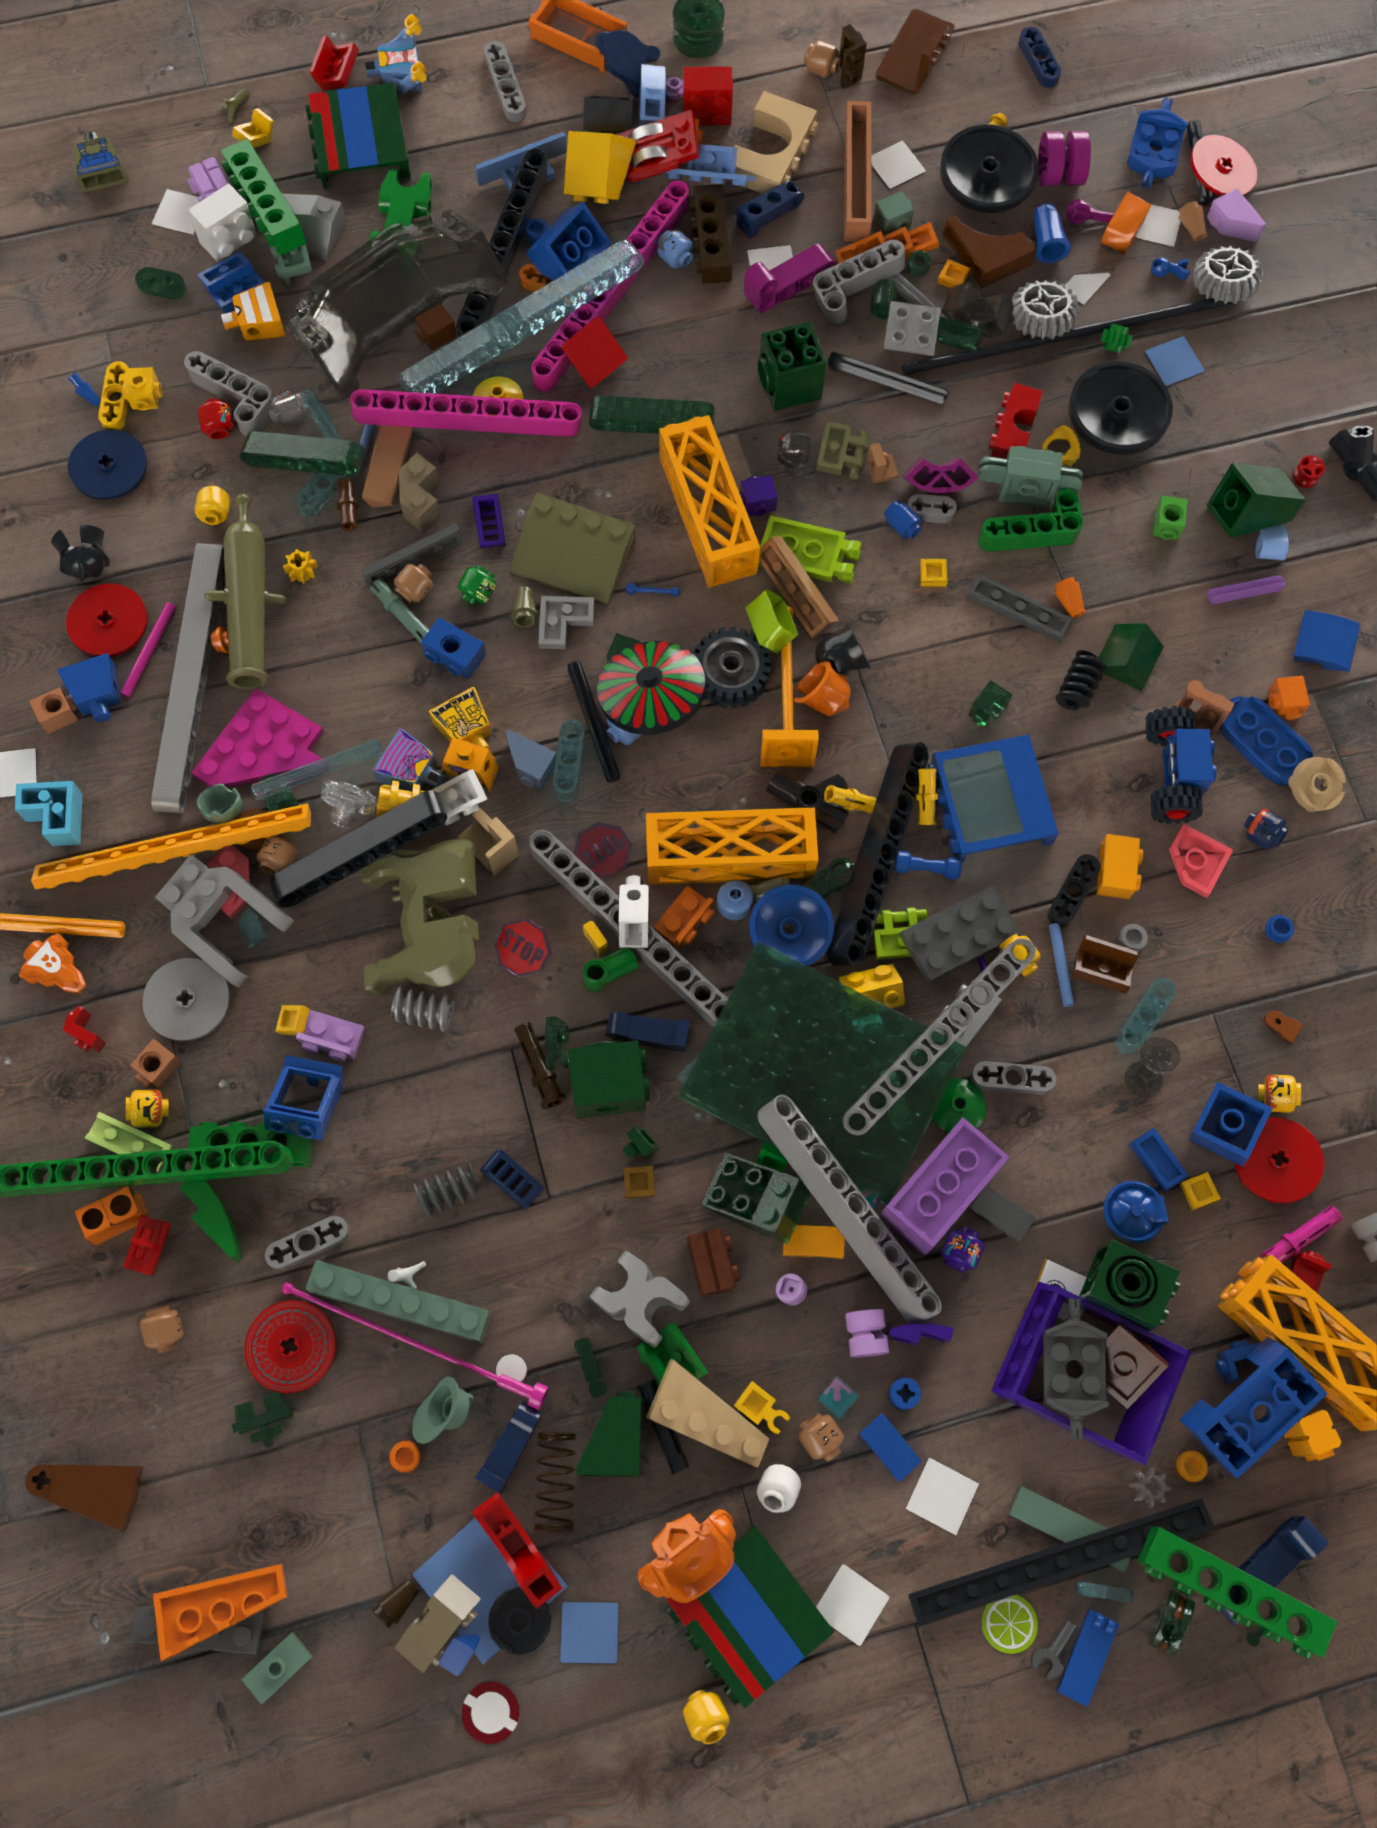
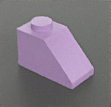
M1238 189L1214 200L1207 215L1210 224L1221 235L1253 242L1259 240L1266 225L1265 221Z

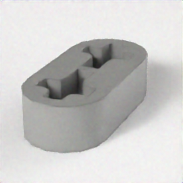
M915 494L910 497L907 504L922 519V522L948 523L953 520L957 509L956 502L947 496ZM916 504L921 505V511L916 510ZM941 507H946L948 512L942 513Z

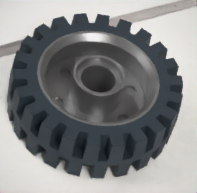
M725 627L719 628L718 633L714 630L709 632L708 638L704 636L700 644L696 645L693 654L699 660L704 670L706 679L705 700L709 698L710 703L716 705L718 702L722 708H726L728 704L733 709L737 708L738 704H741L742 707L747 706L750 700L753 703L757 700L758 695L761 696L770 677L771 659L768 649L759 645L754 633L751 632L750 635H747V630L741 628L740 632H736V627H730V630L726 631ZM728 665H733L737 669L728 670L725 667Z

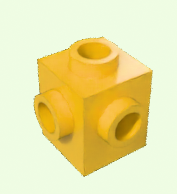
M153 367L127 368L126 383L122 385L124 399H128L132 410L158 409L159 398H162L163 393L161 383L158 381Z

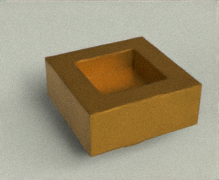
M653 1166L623 1168L626 1199L655 1197Z

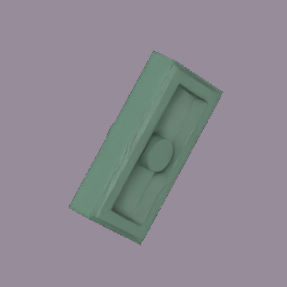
M292 1632L241 1680L262 1705L306 1665L313 1656L294 1632Z

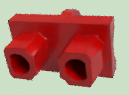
M141 1215L134 1237L131 1238V1245L123 1268L154 1276L172 1224Z

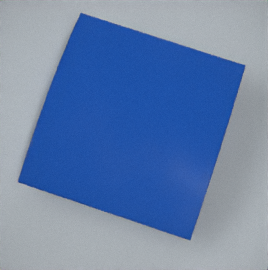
M240 251L197 274L207 292L224 314L235 310L232 300L234 295L265 283L254 271L250 261Z
M1305 610L1295 648L1294 661L1321 663L1322 669L1350 672L1360 623L1332 614Z

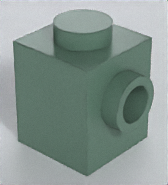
M902 191L876 202L873 219L884 235L905 226L906 228L911 226L914 214L913 203L906 198Z

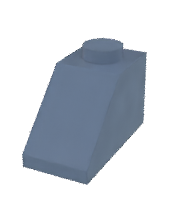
M508 729L505 733L507 745L519 781L529 788L536 787L542 790L557 765L556 752Z

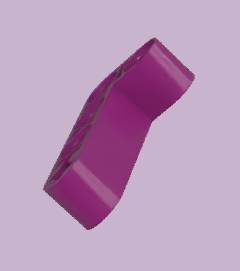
M821 243L811 246L771 270H768L762 262H756L745 273L744 295L759 313L766 312L813 285V280L818 273L837 265V262Z

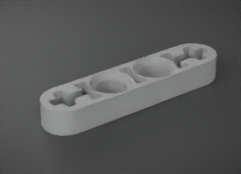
M491 41L484 48L485 61L502 109L509 121H522L526 116L525 101L507 51L501 42ZM493 53H496L499 56V60L495 61V56ZM500 69L508 71L505 75L496 74ZM510 87L514 89V92L510 94L502 92L505 88ZM515 102L517 110L512 108L511 103Z

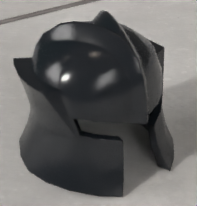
M80 524L81 542L88 544L78 547H69L70 544L62 530H58L52 537L51 543L60 555V571L62 573L84 581L86 578L99 577L104 567L109 566L110 559L103 549L104 531L101 528Z
M848 623L835 633L821 634L823 639L818 643L815 651L817 664L828 661L834 671L841 675L848 673L850 670L871 669L866 655Z

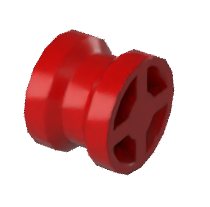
M1314 455L1303 457L1293 473L1294 482L1302 488H1312L1317 484L1325 470L1324 462Z

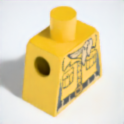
M474 686L429 711L432 724L449 743H451L452 738H457L487 749L490 748L485 741V738L492 734L490 724Z

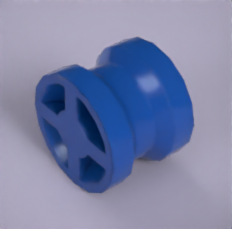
M900 1378L889 1387L888 1399L896 1409L908 1410L916 1406L920 1401L921 1390L913 1379Z

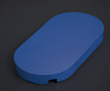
M1237 696L1229 700L1235 704L1230 714L1220 726L1222 735L1268 780L1277 785L1289 786L1288 780L1293 775L1297 765L1303 760L1313 757L1309 744L1261 699L1252 696L1250 698Z

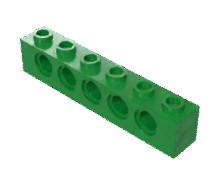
M248 138L222 149L224 161L221 164L226 175L230 177L235 190H238V193L247 202L251 217L255 218L256 224L260 232L264 234L269 247H275L281 256L307 244L300 223Z
M1151 1527L1137 1560L1138 1563L1145 1566L1144 1572L1160 1581H1162L1163 1577L1175 1582L1173 1588L1188 1596H1192L1193 1592L1204 1598L1202 1602L1204 1605L1218 1612H1221L1222 1608L1233 1613L1232 1619L1248 1628H1251L1252 1624L1263 1629L1261 1635L1278 1644L1282 1640L1293 1645L1291 1651L1308 1660L1312 1656L1324 1658L1338 1621L1165 1529ZM1174 1554L1179 1555L1182 1560V1567L1178 1572H1174L1170 1566V1559ZM1204 1569L1211 1575V1583L1206 1588L1201 1585L1199 1580L1200 1573ZM1233 1585H1236L1241 1593L1239 1601L1235 1604L1229 1597V1590ZM1263 1601H1266L1270 1607V1614L1266 1619H1263L1259 1614V1605ZM1293 1617L1297 1618L1300 1625L1299 1631L1295 1635L1289 1630V1621Z

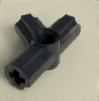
M1368 425L1356 426L1351 430L1345 428L1330 439L1329 445L1343 461L1345 475L1351 481L1357 480L1370 498L1377 502V455L1373 451L1374 428Z
M779 769L766 789L767 792L793 808L815 807L816 822L835 834L840 830L849 815L848 811L834 803H828L824 799V792L829 785L848 789L845 779L839 774L815 785H804ZM808 798L814 804L807 805L802 802V799Z

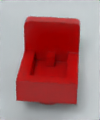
M78 1006L75 1011L68 1014L62 1030L75 1039L73 1041L75 1046L86 1052L92 1048L100 1053L106 1043L99 1036L84 1029L91 1014Z

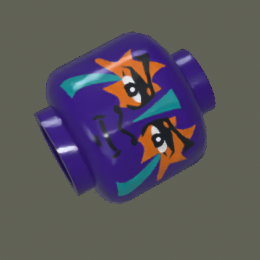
M963 1226L961 1231L951 1230L941 1250L942 1257L946 1259L944 1264L962 1273H966L967 1270L976 1269L985 1249L984 1243L978 1239L979 1233Z

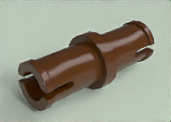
M342 478L338 481L339 499L337 507L340 510L341 529L345 531H354L358 526L356 519L358 500L355 498L354 480L350 478Z

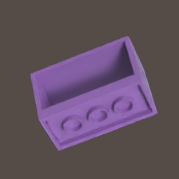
M962 1118L885 1207L879 1218L913 1250L924 1257L1004 1165L1009 1156L967 1120Z

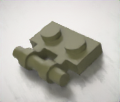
M827 422L816 471L841 475L843 467L850 469L849 478L857 480L860 472L864 469L865 461L863 457L869 447V441L867 440L869 433L861 430L858 433V437L850 435L852 426ZM847 447L855 450L853 456L846 455Z

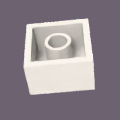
M229 183L188 210L200 244L217 262L231 255L232 252L249 243L257 236L247 202Z

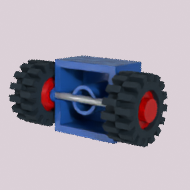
M1172 706L1169 709L1167 707H1162V710L1155 709L1154 712H1149L1148 716L1145 717L1146 736L1148 742H1153L1155 745L1161 743V746H1165L1162 750L1165 788H1159V791L1155 790L1150 795L1151 816L1154 821L1158 820L1160 823L1165 821L1166 824H1171L1172 822L1180 824L1181 821L1187 823L1190 822V819L1196 820L1197 817L1202 816V796L1208 791L1212 782L1216 780L1217 769L1215 765H1212L1215 743L1214 740H1210V729H1197L1196 713L1191 708L1186 709L1183 706L1180 708Z

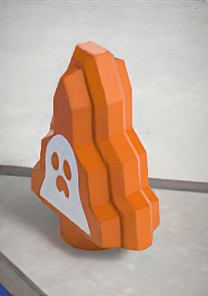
M59 933L50 936L44 942L40 940L34 941L25 950L23 957L27 961L22 966L19 977L28 983L34 984L39 982L46 987L57 985L66 992L78 994L87 987L82 973L73 966L74 956L67 950L69 943Z

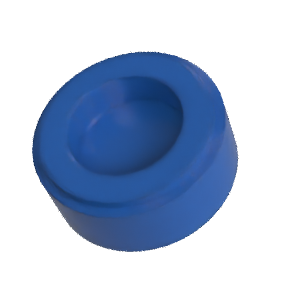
M539 218L529 220L525 230L526 239L534 244L549 228L548 223Z

